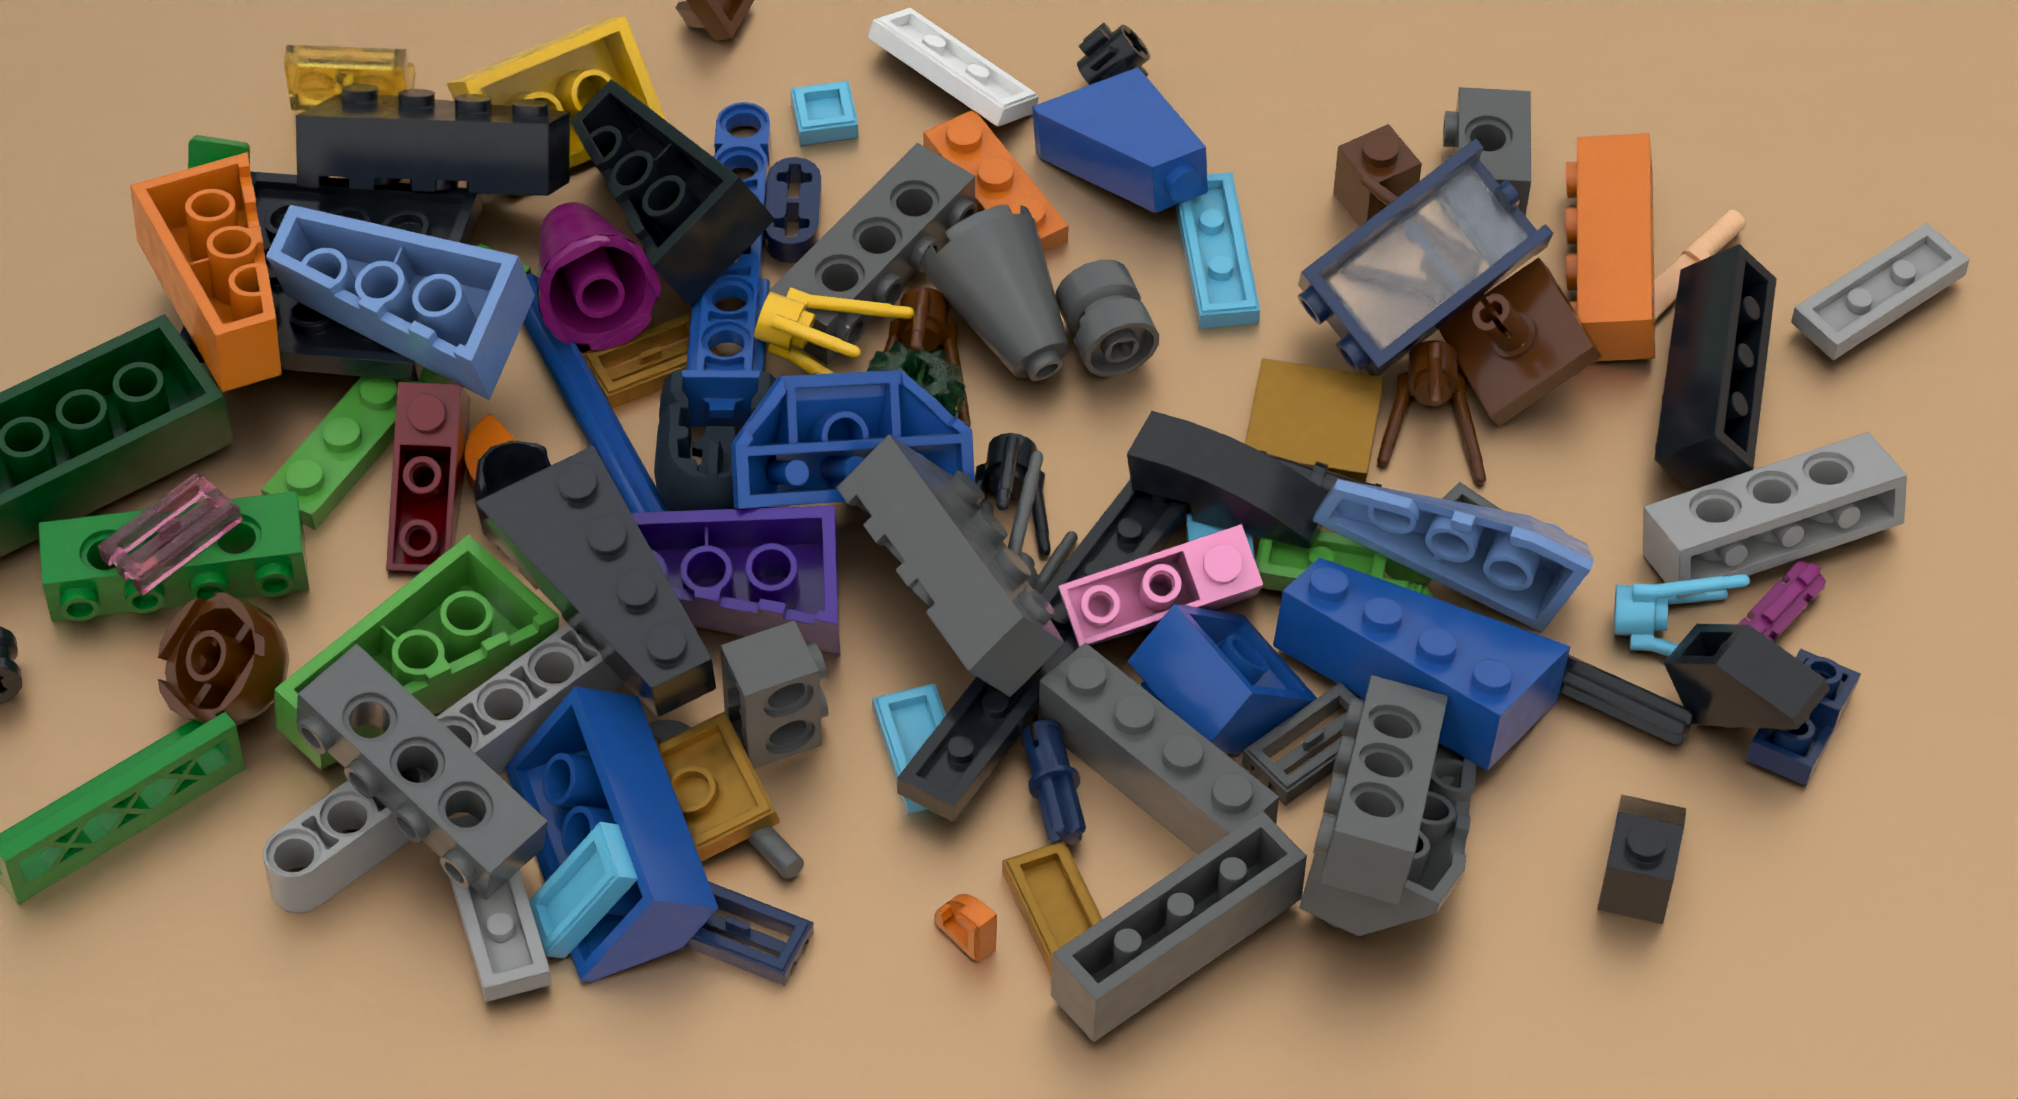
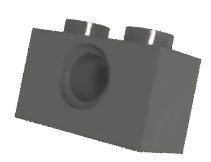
M1459 87L1456 111H1445L1443 147H1454V154H1456L1476 138L1484 147L1479 160L1499 184L1507 180L1514 186L1521 198L1518 208L1526 216L1531 186V91ZM1445 156L1444 162L1452 156Z

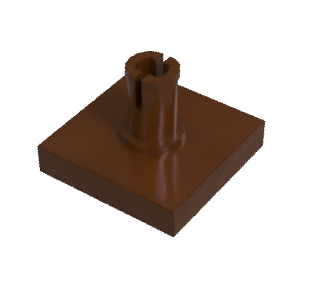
M1539 257L1481 296L1439 329L1446 343L1451 345L1457 352L1458 364L1488 415L1498 426H1501L1602 357L1549 268Z

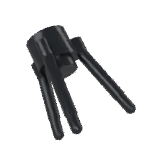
M1005 433L994 437L989 442L986 463L976 467L975 483L984 494L987 489H990L997 496L996 506L1000 511H1005L1009 507L1010 500L1020 498L1031 455L1034 451H1038L1035 443L1021 434ZM1040 470V477L1032 506V516L1038 551L1040 555L1047 556L1051 552L1043 494L1045 473Z

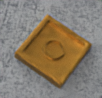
M1262 358L1245 444L1259 451L1263 450L1268 454L1313 467L1316 461L1329 464L1328 471L1366 482L1384 377Z
M725 711L657 744L701 862L750 838L755 831L761 828L772 827L780 823L779 817Z

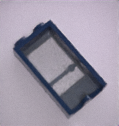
M1476 138L1301 272L1298 286L1303 291L1298 295L1301 305L1317 324L1320 325L1324 321L1330 324L1341 338L1336 343L1339 352L1356 372L1359 373L1365 368L1370 375L1381 376L1385 370L1409 353L1412 347L1426 340L1529 259L1548 247L1554 233L1546 224L1538 230L1531 224L1518 208L1521 198L1514 186L1507 180L1499 184L1479 160L1484 147Z

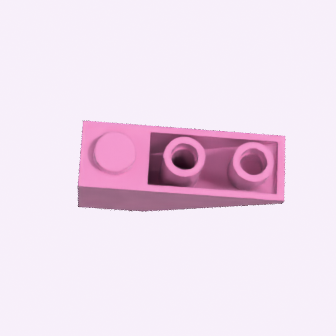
M1240 524L1059 585L1058 589L1076 641L1080 647L1085 642L1088 645H1093L1155 628L1173 604L1216 610L1255 597L1262 588L1263 582L1243 526Z

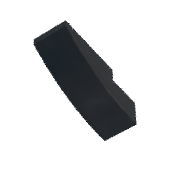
M1151 411L1127 453L1132 489L1190 503L1192 521L1224 529L1242 524L1245 534L1311 549L1322 528V525L1314 522L1313 518L1328 492L1271 456L1225 434L1187 420Z

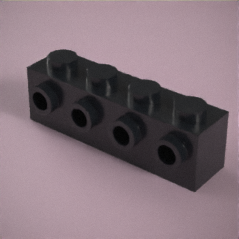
M1740 244L1680 270L1654 460L1660 464L1664 471L1671 474L1689 491L1749 472L1754 468L1777 278Z

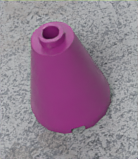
M569 202L561 204L552 209L542 222L537 304L545 325L560 341L571 345L569 340L573 343L588 345L590 350H606L629 342L646 329L653 318L651 311L657 296L660 299L661 284L657 270L652 266L645 254L646 251L592 208L582 203Z

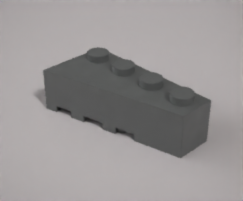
M888 434L836 487L848 504L856 505L871 514V517L863 526L877 544L881 546L885 544L889 551L902 563L896 569V572L906 586L912 589L921 600L930 606L926 611L927 615L970 673L1011 697L1064 644L1063 639L1050 620L1055 615L1053 607L1038 591L1029 585L1027 579L1031 576L1030 569L1017 554L1006 547L1003 540L1008 536L1007 531L993 515L983 509L980 502L985 498V495L979 486L966 474L957 471L953 476Z

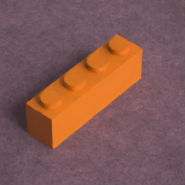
M1650 133L1577 137V162H1566L1567 198H1577V207L1566 208L1567 244H1577V254H1566L1567 290H1577V301H1569L1602 355L1596 361L1656 359L1653 169Z

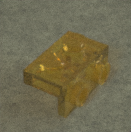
M286 45L283 63L291 111H305L341 93L342 87L349 84L375 85L378 87V94L398 96L399 91L414 89L415 65L408 63L406 49Z

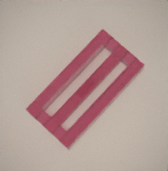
M197 471L98 545L100 557L109 566L111 564L116 565L118 574L125 580L132 579L134 588L144 595L242 521L240 507ZM201 497L205 498V500L181 518L177 516ZM158 530V535H156L154 538H152L150 541H148L146 544H144L131 555L127 554L130 550H132L134 547H136L138 544H140L142 541H144L146 538H148L150 535H152L154 532Z

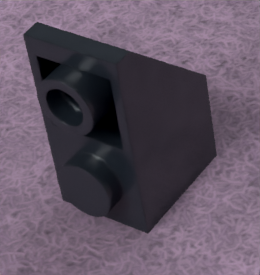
M1697 623L1664 661L1666 670L1683 706L1693 712L1692 725L1723 726L1725 728H1774L1780 731L1798 729L1808 720L1810 713L1830 690L1824 677L1750 625Z

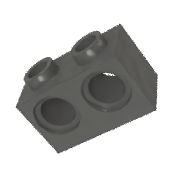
M795 620L720 645L724 711L753 768L822 745L821 718L827 717L829 712L820 681L827 679V669L818 645L814 641L806 644Z

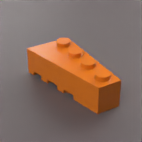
M248 152L130 185L137 242L221 392L282 375L276 314L265 260L261 227L258 220Z

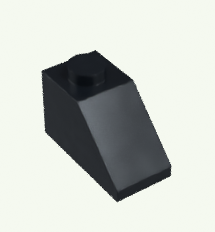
M1621 794L1597 910L1660 924L1664 923L1685 825L1686 808Z

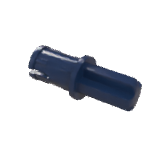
M1053 720L1036 721L1033 723L1038 740H1034L1032 729L1028 726L1022 730L1020 737L1026 751L1032 775L1028 781L1029 793L1033 798L1039 800L1048 839L1052 843L1065 841L1066 844L1074 845L1082 840V833L1086 829L1077 794V788L1080 785V775L1075 768L1070 766L1061 725Z

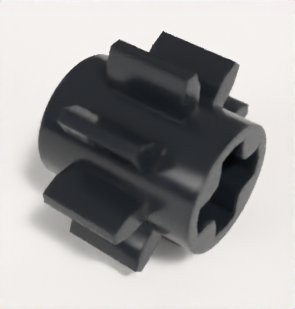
M1102 23L1085 37L1079 45L1085 56L1077 62V67L1089 85L1137 67L1146 77L1148 76L1147 71L1142 65L1150 59L1149 51L1138 35L1126 25H1121L1112 32L1106 23Z

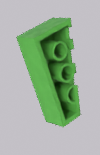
M468 534L275 688L276 728L318 768H326L338 761L328 751L325 754L316 752L301 737L296 722L298 693L355 644H358L435 715L457 703L559 629V615ZM371 724L360 725L353 729L356 734L365 738H375L385 733L381 728Z

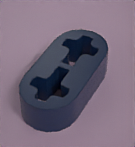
M784 158L770 168L767 176L765 208L775 218V221L765 230V244L768 253L780 262L797 263L820 240L821 174L815 163L806 158ZM790 184H801L799 198H788ZM787 222H798L799 230L797 236H786Z

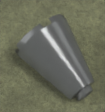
M999 205L977 212L953 225L945 232L949 240L947 245L936 253L931 244L924 253L921 265L929 282L941 292L947 302L1015 377H1029L1031 381H1041L1054 375L1062 368L1064 364L1062 359L1068 353L1069 345L1037 224L1028 208L1020 205V214H1013L1008 205Z

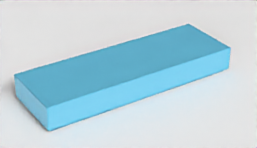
M1233 173L1207 174L1208 193L1175 205L1198 327L1202 329L1258 324L1260 306Z

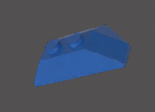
M902 370L778 376L731 443L734 509L846 502L836 487L888 434L953 476L957 471H961L975 482L972 429L959 418L953 417L933 396ZM771 455H776V459L772 460L769 463L767 479L765 466L767 465Z

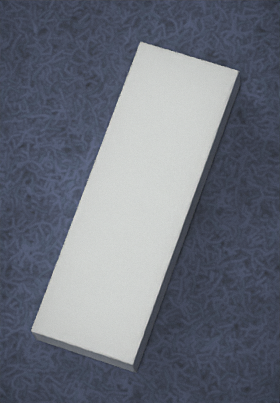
M912 8L872 20L867 38L997 127L1033 114L1032 106L1037 105L1039 96L1034 91Z

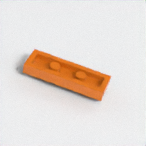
M971 110L923 132L924 147L975 175V204H977V212L999 205H1008L1013 214H1020V205L1028 208L1036 221L1044 252L1068 242L1069 225L977 112Z

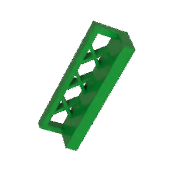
M226 712L205 724L189 721L1 832L0 883L17 905L245 770L238 731L234 721Z

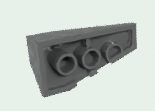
M1438 742L1416 851L1399 905L1320 884L1319 881L1325 856L1314 854L1299 908L1323 919L1333 927L1342 928L1357 936H1363L1436 914L1462 880L1465 870V845L1471 819L1469 817L1470 801L1474 790L1477 765Z

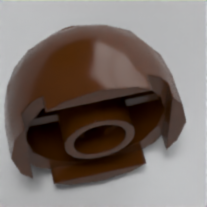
M215 593L217 596L208 600L197 597L186 603L170 621L162 638L158 658L167 661L165 668L166 681L158 679L159 691L170 710L185 719L205 724L226 712L236 726L264 714L275 702V688L287 679L289 666L287 641L270 614L242 598L228 593Z

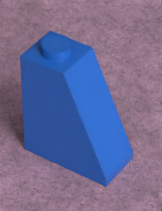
M1139 67L1032 106L1036 153L1041 159L1154 213L1208 193L1206 146Z

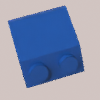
M1173 604L1127 661L1143 679L1141 683L1143 689L1221 751L1228 754H1242L1244 749L1317 699L1313 692L1242 614Z

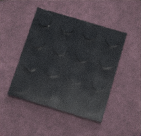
M251 171L258 220L261 227L265 260L276 314L281 369L419 381L424 366L286 296L266 255L290 205L469 245L483 208L480 193H468L466 188L462 187L436 192L412 191L409 183L376 185L374 190L349 189V179L331 177L322 180L319 188L297 187V175ZM183 325L180 336L199 362L205 363Z

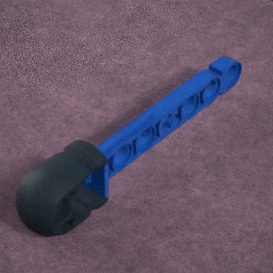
M748 102L734 103L725 107L718 114L714 141L715 155L713 157L730 170L743 167L755 171L752 177L742 181L765 207L771 151L769 115L763 107ZM745 125L759 130L750 137L742 138L735 137L729 133L733 128ZM765 231L739 256L738 262H734L692 305L686 370L674 371L664 380L660 397V421L657 431L654 475L657 491L668 511L734 509L731 443L736 437L735 428H742L776 380L771 373L764 372L766 342L754 338L756 324L770 290V281L761 278ZM725 298H738L746 303L743 308L730 312L722 311L714 306L718 301ZM728 342L735 343L743 348L738 354L729 357L717 356L711 352L715 346ZM691 427L705 428L704 436L692 442V456L702 458V462L697 465L696 460L691 459ZM771 455L767 465L765 466L767 479L769 463L772 460L776 459V455Z

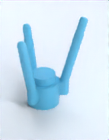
M1746 574L1660 584H1616L1614 635L1630 636V650L1653 651L1670 656L1679 644L1654 637V631H1667L1668 605L1725 600L1728 597L1726 589L1745 587L1749 584L1750 578ZM1693 594V595H1690V596H1687V597H1684V598H1681V599H1678V598L1676 597V596H1681V595Z

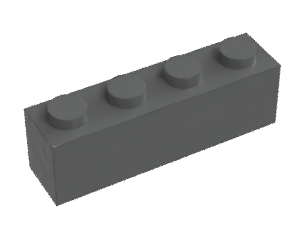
M1086 642L1040 680L1038 721L1053 720L1058 722L1062 727L1063 740L1067 749L1198 855L1262 811L1276 824L1279 796Z
M1262 811L1055 951L1052 955L1051 997L1093 1042L1097 1041L1300 901L1303 893L1307 855Z

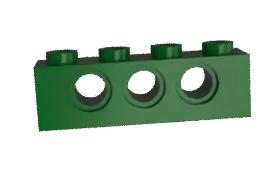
M297 491L39 523L42 587L52 622L65 620L86 621L97 616L129 612L150 613L161 608L185 606L186 603L197 597L208 600L217 596L215 593H228L239 598L256 596L278 597L289 592L309 590L304 528Z

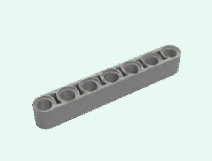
M567 623L436 718L492 770L501 775L506 771V765L575 686L615 692L625 683L602 660L601 654L581 633L577 634ZM503 718H512L510 720L500 721V719ZM418 768L407 769L401 773L403 778L414 783L425 782L432 778L428 772ZM346 781L276 831L267 840L263 849L270 892L276 905L288 912H309L324 904L410 840L394 823L392 818L393 812L376 796L368 799L361 795L349 781ZM352 829H357V830H358V831H356V832H354V833H348V834H343V833H342V832H345V831H347V830H352ZM294 868H305L299 872H288Z

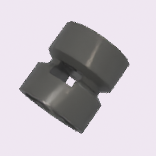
M1097 260L1073 270L1061 281L1055 294L1059 311L1070 332L1076 335L1073 341L1090 373L1100 377L1118 376L1140 367L1153 356L1159 346V333L1148 310L1141 302L1139 291L1124 264L1115 260Z

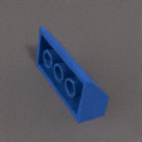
M575 686L506 765L505 769L512 788L548 821L544 847L536 854L545 882L599 822L618 824L638 880L571 952L580 981L593 982L681 949L718 910V905L639 697Z

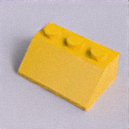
M626 16L600 19L446 83L453 101H455L456 96L464 94L487 95L492 98V105L512 106V102L523 99L543 100L549 103V110L570 112L571 120L612 79L666 120ZM570 123V168L591 160Z

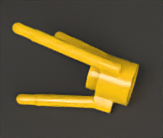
M790 287L786 297L772 291L768 294L756 324L754 338L769 343V353L788 359L810 374H830L834 372L793 346L804 349L808 341L851 358H858L861 355V350L853 344L814 329L813 325L816 314L806 311L807 308L911 319L914 316V310L911 307L888 303L812 295Z

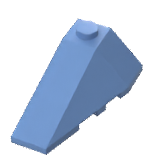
M1337 479L1313 518L1314 522L1541 633L1590 572L1594 562L1587 543L1567 534L1556 525L1544 523L1530 515Z

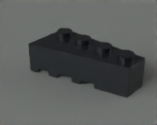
M612 79L570 120L588 155L606 180L608 190L625 213L626 221L647 251L645 254L652 266L689 307L775 221V218L738 175Z
M345 85L342 87L341 93L296 115L297 187L319 188L322 180L333 176L349 177V189L374 190L376 185L394 184L402 179H410L412 191L436 192L439 190H449L458 187V181H466L468 193L549 196L570 183V112L549 110L548 102L536 99L517 100L512 102V106L492 105V98L481 94L459 95L455 97V101L435 99V92L426 89H406L399 91L398 96L378 94V87L375 85Z
M594 446L475 502L482 531L486 538L498 550L502 549L518 566V570L536 590L540 589L558 608L562 618L577 634L581 633L601 654L602 660L657 718L716 689L711 656Z

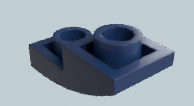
M1800 649L1795 658L1824 677L1830 690L1810 713L1808 720L1798 729L1780 731L1774 728H1759L1751 741L1746 761L1807 786L1846 710L1861 673L1839 665L1829 658L1820 657Z

